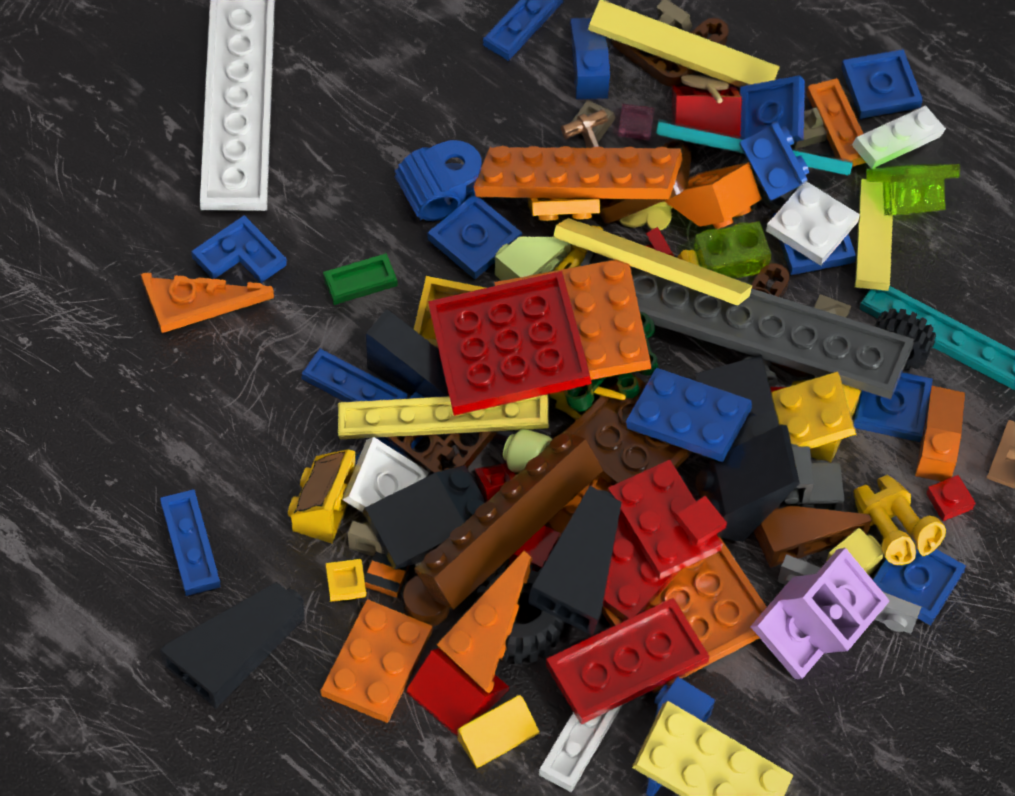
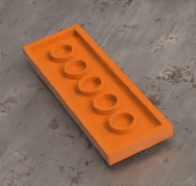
M490 147L481 167V172L474 184V191L476 197L670 199L682 162L681 148Z

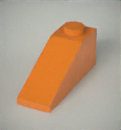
M931 386L916 477L940 482L952 477L957 463L961 439L965 392Z

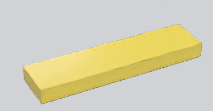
M861 179L855 273L856 288L889 290L894 182Z

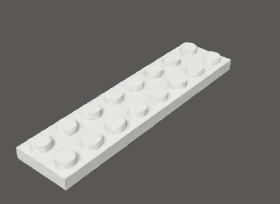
M210 0L200 191L201 210L267 211L275 0Z

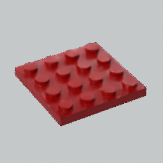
M562 271L428 301L454 416L592 384Z

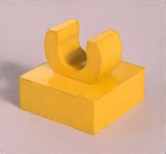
M361 559L326 563L330 602L366 597Z

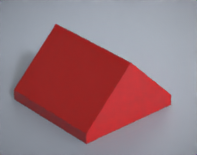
M439 647L430 652L407 688L406 693L458 737V729L484 715L509 691V686L494 674L492 680L494 682L493 690L487 693Z

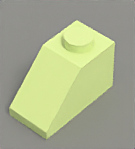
M518 237L510 245H503L496 253L495 275L503 281L552 272L570 252L571 244L555 237Z

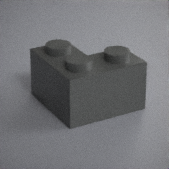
M791 444L800 484L777 508L798 506L841 511L844 503V491L840 463H830L825 460L811 463L810 447H799L798 445Z

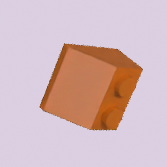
M748 162L698 173L689 178L688 186L683 192L664 202L699 227L713 224L714 228L717 229L733 223L732 217L742 216L751 212L750 206L762 200L750 163Z

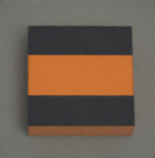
M375 552L364 579L365 588L397 598L409 566L393 569L386 554Z

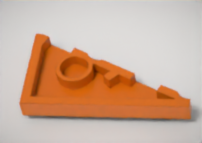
M152 273L141 274L143 286L161 333L274 298L272 286H265L261 283L248 282L247 286L227 285L226 280L190 279L186 276L175 275L173 280L152 278Z
M525 551L520 554L437 644L487 693L493 690L494 682L492 680L499 658H503L506 649L505 641L511 634L519 609L517 602L523 584H527L531 571L530 563L532 557Z

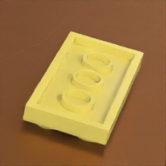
M669 701L662 704L632 768L680 796H784L793 777L791 773Z

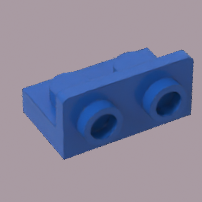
M777 121L768 128L739 143L769 202L804 185L808 180L806 174L809 173V169L802 156L796 157L790 145L794 144L790 132L786 126L780 128Z

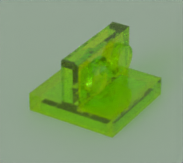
M914 164L866 169L867 182H883L884 215L945 210L944 179L960 177V164Z

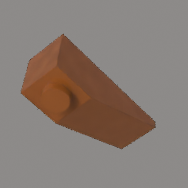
M787 506L781 509L776 508L754 530V534L771 568L783 564L786 554L799 559L836 547L858 528L867 535L872 519L869 514Z

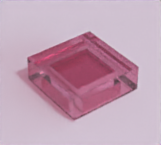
M623 104L618 136L650 141L655 108Z

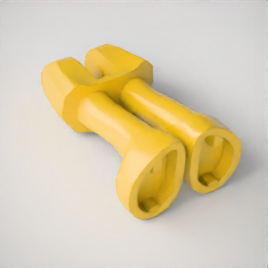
M885 475L877 479L880 492L876 494L866 484L854 489V499L858 512L869 514L872 519L870 526L875 524L884 538L881 549L888 562L895 565L909 564L915 559V547L922 556H927L943 541L946 535L944 524L937 517L930 515L920 520L910 506L911 494L891 476ZM896 516L908 534L898 530L891 518Z

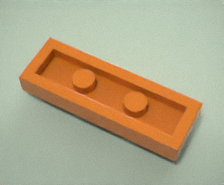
M838 78L807 86L806 95L812 107L817 108L822 117L823 125L827 132L826 138L835 157L851 160L853 163L852 167L866 163L852 146L856 137L864 133Z

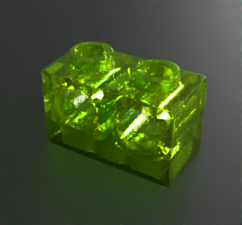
M760 221L753 223L742 222L733 227L719 230L708 229L695 235L693 250L697 253L699 266L736 279L758 274L765 265L770 263L771 251Z

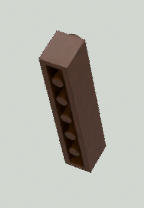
M565 431L561 435L556 436L544 451L528 461L521 472L512 480L504 483L498 493L487 503L479 506L475 514L464 524L455 528L441 545L424 557V560L414 570L434 601L451 609L456 608L603 471L585 438Z

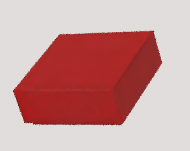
M706 496L676 513V521L696 546L726 528L727 522Z

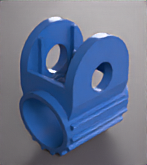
M450 140L431 148L417 149L409 154L401 164H398L399 167L395 170V178L416 216L420 220L437 221L446 218L475 193L474 184L481 172V157L472 145L463 141ZM450 158H459L464 162V164L445 163Z

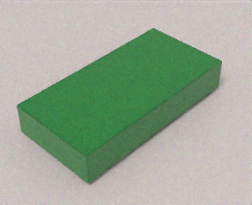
M387 253L323 272V279L334 305L398 286V280Z

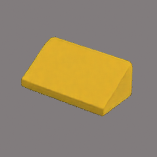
M519 695L458 729V741L477 769L538 735L539 730L524 699Z

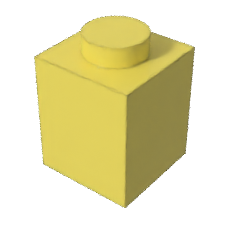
M858 528L828 553L826 562L837 549L846 548L870 576L879 568L883 553L879 542L873 536L866 535Z

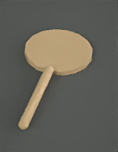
M685 75L681 78V82L686 85L707 89L717 103H722L723 99L716 90L728 89L729 84L720 79L702 75Z

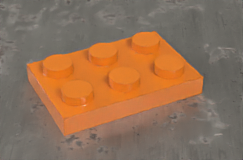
M367 599L321 689V696L388 723L433 632V626Z

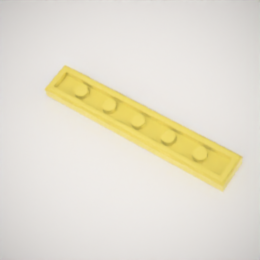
M599 0L588 28L589 31L738 87L775 80L779 70L777 65L604 0Z
M567 218L555 227L553 236L556 239L610 259L628 263L634 268L731 304L740 305L750 296L752 285L579 221Z
M548 394L455 416L453 415L449 396L338 403V436L340 439L549 428Z

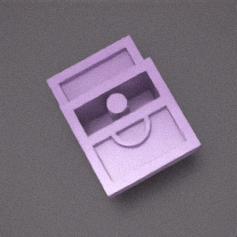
M840 548L834 552L816 574L792 577L750 627L794 679H803L824 653L848 651L890 600L846 548Z

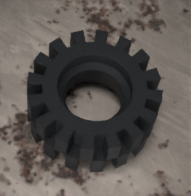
M895 308L890 309L889 312L885 310L881 313V316L879 315L874 327L913 338V347L904 370H910L911 366L914 369H918L920 365L923 366L929 357L936 338V333L932 332L934 329L932 325H926L927 320L923 317L917 319V313L906 314L905 309H900L899 313H897Z

